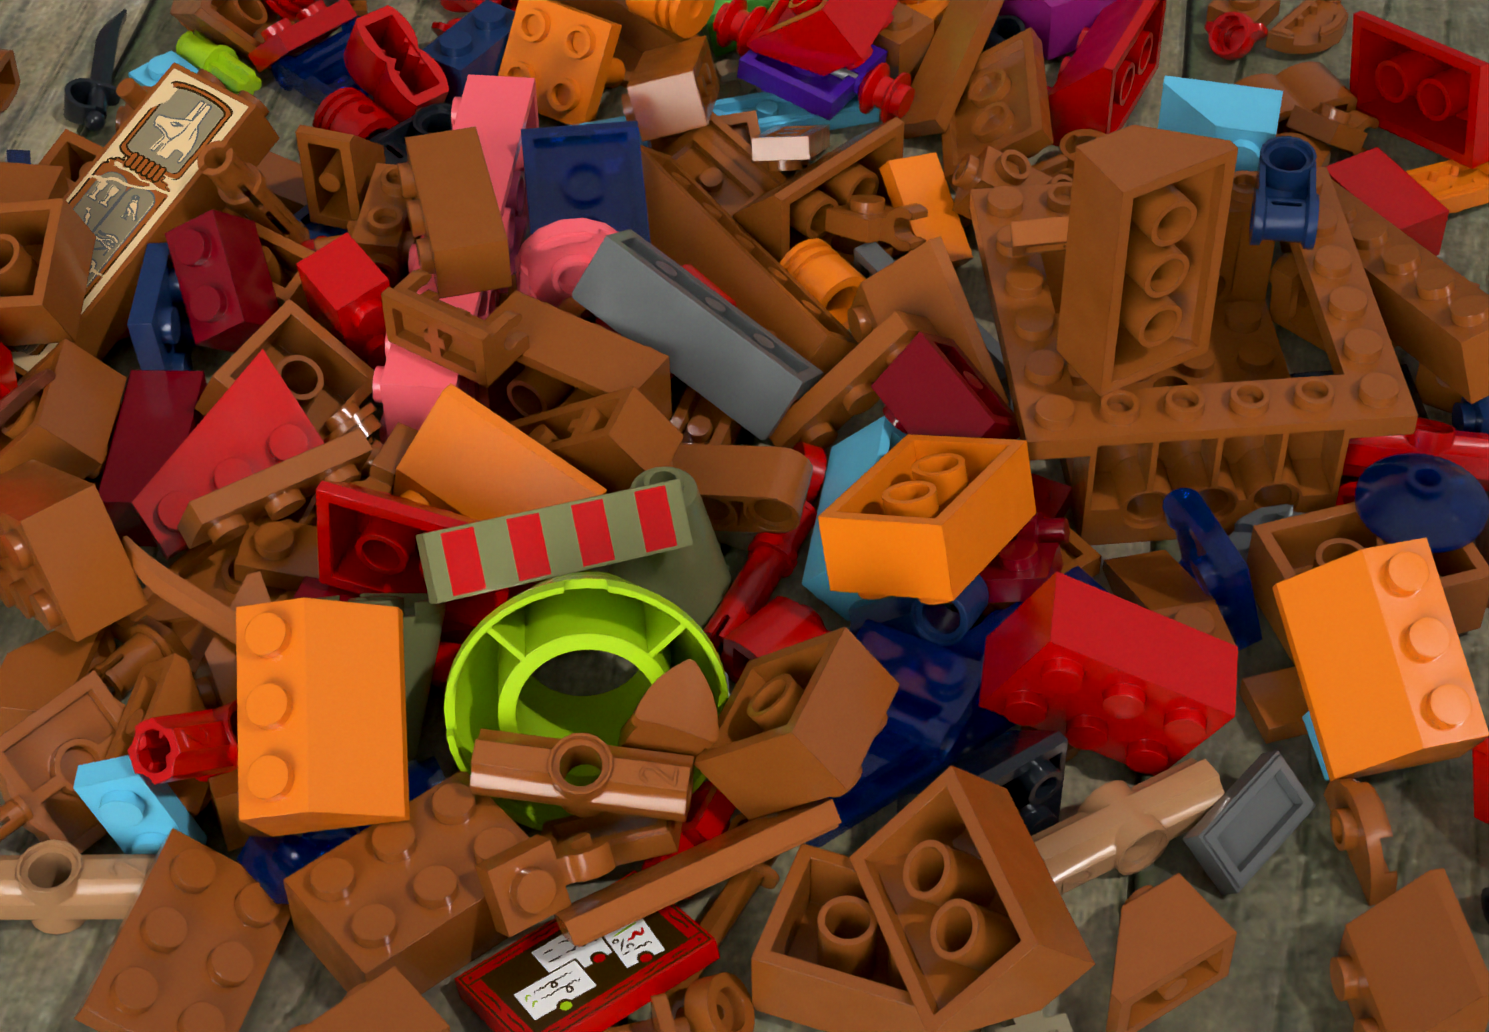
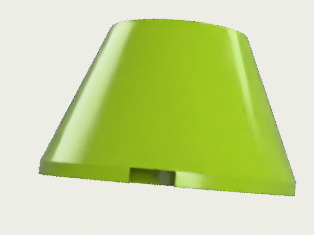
M588 569L548 578L493 610L472 630L460 647L450 669L445 689L444 714L448 745L460 772H467L470 776L475 739L478 738L480 729L558 739L572 733H589L598 736L607 745L617 746L621 728L633 714L637 704L649 687L672 667L688 659L694 660L704 674L713 693L719 717L729 698L725 671L716 649L702 628L686 612L659 594L616 575L599 570ZM577 650L609 652L623 657L639 668L638 672L623 685L609 692L593 696H573L559 693L544 686L531 675L550 659ZM589 764L579 765L572 768L566 775L565 780L575 786H587L600 776L601 770ZM696 766L692 794L707 778ZM491 797L512 820L542 831L543 823L546 821L572 816V814H569L559 805Z

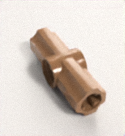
M1190 758L1131 788L1123 780L1105 783L1084 800L1076 815L1031 837L1060 895L1114 868L1122 875H1132L1144 870L1161 856L1170 840L1190 831L1225 792L1220 782V775L1205 758L1200 761Z
M47 840L29 847L22 855H0V920H31L34 927L40 931L57 935L69 933L81 927L87 919H124L156 854L80 855L76 847L66 841Z

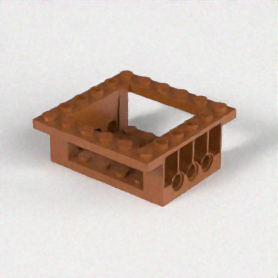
M1316 167V193L1319 194V218L1313 250L1303 249L1301 243L1289 242L1334 375L1290 377L1265 300L1275 241L1262 240L1259 246L1249 245L1250 215L1257 171L1241 170L1236 171L1234 174L1208 352L1103 396H1099L1056 350L1066 251L1012 256L1011 221L1069 216L1072 183L1058 182L1055 184L1014 187L998 186L995 188L970 190L969 208L1020 440H1027L1029 461L1060 458L1065 483L1072 487L1071 509L1077 534L1090 546L1230 536L1235 530V523L1240 518L1262 507L1289 504L1293 505L1294 512L1301 513L1335 507L1350 438L1414 434L1418 413L1327 167Z

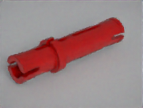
M805 501L800 524L795 530L788 533H758L750 542L747 549L749 552L746 563L703 629L717 652L727 635L766 605L781 578H786L793 573L798 564L797 552L815 525L817 511L809 502ZM723 652L720 655L721 662H723Z

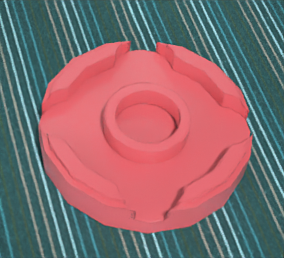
M586 218L562 219L537 229L522 243L515 258L517 291L558 308L562 301L572 296L574 288L607 235L618 233V231L606 223Z

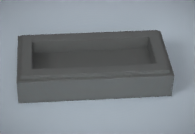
M1278 750L1262 753L1189 831L1183 840L1221 895L1236 894L1249 882L1316 805Z

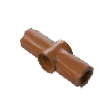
M480 729L479 736L475 739L471 760L470 790L475 795L559 805L569 814L578 817H593L602 812H612L686 822L693 791L695 757L607 745L598 736L589 733H572L558 739ZM589 764L601 770L600 776L587 786H575L565 780L566 775L572 768L579 765Z

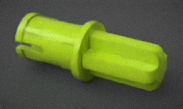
M197 30L194 31V34L192 31H187L179 38L176 45V54L198 70L204 69L213 74L225 85L227 90L237 95L241 90H244L253 95L254 91L261 89V78L256 76L255 70L238 60L236 52L229 46L216 45Z

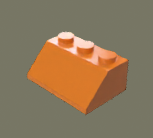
M451 383L441 392L398 464L393 488V496L438 509L449 510L480 521L603 495L607 492L606 488ZM543 580L535 581L533 586Z
M1427 537L1361 549L1278 582L1272 587L1330 782L1459 758L1489 736Z
M297 598L236 607L239 821L274 837L410 820L403 611L399 607L314 598Z

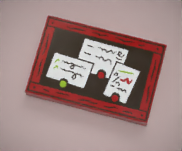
M634 870L633 872L629 873L628 875L624 876L618 881L623 880L638 872ZM672 904L581 947L574 946L562 935L554 918L457 976L454 980L460 998L494 1032H603L651 1002V996L667 992L720 958L716 939L676 904Z

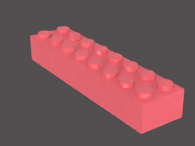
M468 74L462 97H454L452 102V130L476 126L508 239L512 275L515 273V258L525 240L537 192L536 152L541 146L535 78ZM412 243L409 251V274L414 270L420 269L415 243ZM431 274L432 278L417 291L418 294H422L428 289L438 293L433 274ZM508 287L441 298L439 300L454 307L462 308L470 312V314L485 320L499 307L500 293L508 292ZM386 332L385 366H376L372 386L374 402L383 404V413L380 421L382 427L379 430V438L382 444L386 442L398 422L419 431L441 392L450 383L480 403L477 382L389 342Z

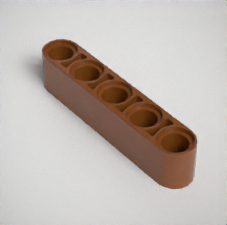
M680 443L672 459L673 467L687 472L695 480L714 531L788 533L795 530L800 524L813 475V465L802 453L791 448L776 446Z

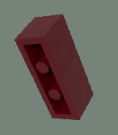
M131 370L98 492L121 542L123 536H128L138 546L158 547L133 510L132 501L204 418L195 409L207 386L204 371Z

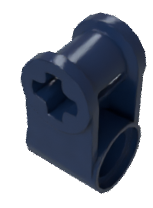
M1278 136L1269 139L1262 145L1251 207L1249 245L1259 246L1262 240L1298 242L1301 243L1303 249L1313 250L1319 218V194L1316 193L1317 156L1315 149L1308 142L1297 137Z

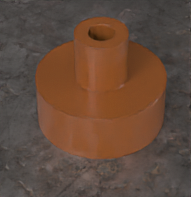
M721 972L694 980L686 991L684 1006L680 1007L676 1012V1018L682 1016L687 1018L691 1032H753L755 1014L751 996L744 983L737 976L729 972Z

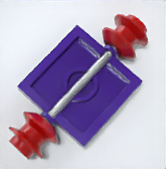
M732 0L730 3H724L715 16L713 30L717 33V44L725 48L733 41L737 42V53L742 56L738 63L737 77L759 87L767 93H772L791 102L811 114L830 121L857 94L860 112L868 114L877 107L881 109L880 118L883 123L895 117H904L912 105L915 89L911 87L910 74L903 72L896 79L891 78L890 66L886 63L888 51L876 45H871L873 53L859 67L853 70H847L844 67L822 76L752 52L746 42L766 14V7L757 6L751 12H748L747 0Z

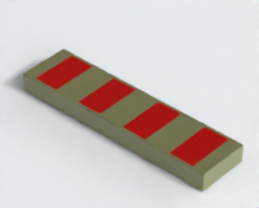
M680 478L415 535L430 604L443 603L693 546Z

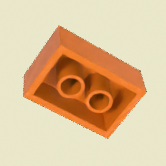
M907 434L818 516L830 591L857 593L859 597L868 600L882 599L889 596L918 598L921 603L928 605H939L954 601L1036 514L1027 440Z

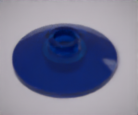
M1404 453L1385 457L1370 465L1361 474L1356 485L1354 499L1359 517L1370 531L1390 544L1427 537L1431 553L1453 551L1473 542L1484 530L1489 516L1488 496L1480 482L1463 467L1433 455Z

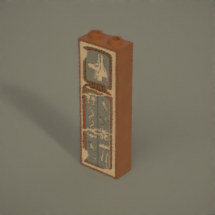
M174 62L64 195L63 198L96 236L76 342L72 343L102 361L128 328L127 323L147 244L167 243L166 232L211 209L222 211L227 205L221 199L218 187L197 166L199 153L206 145L218 140L225 141L243 162L251 163L257 167L280 139L266 119L269 110L254 95L244 90H241L237 95L227 90L225 85L210 72L199 69L197 73H194ZM59 343L6 346L12 352L17 381Z

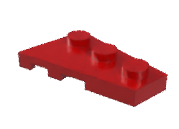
M263 349L132 501L133 510L166 560L188 548L177 526L190 501L324 444L321 436Z

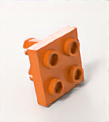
M519 0L498 76L535 78L539 114L568 125L595 121L604 87L616 88L623 82L625 77L624 63L620 59L613 57L622 25L553 0Z

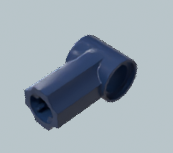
M979 574L954 601H951L955 604L959 613L949 610L944 604L928 605L921 603L918 598L889 596L876 600L862 599L856 601L848 610L851 623L849 631L868 648L875 658L926 644H933L939 647L952 646L961 641L986 609L989 600L987 584Z

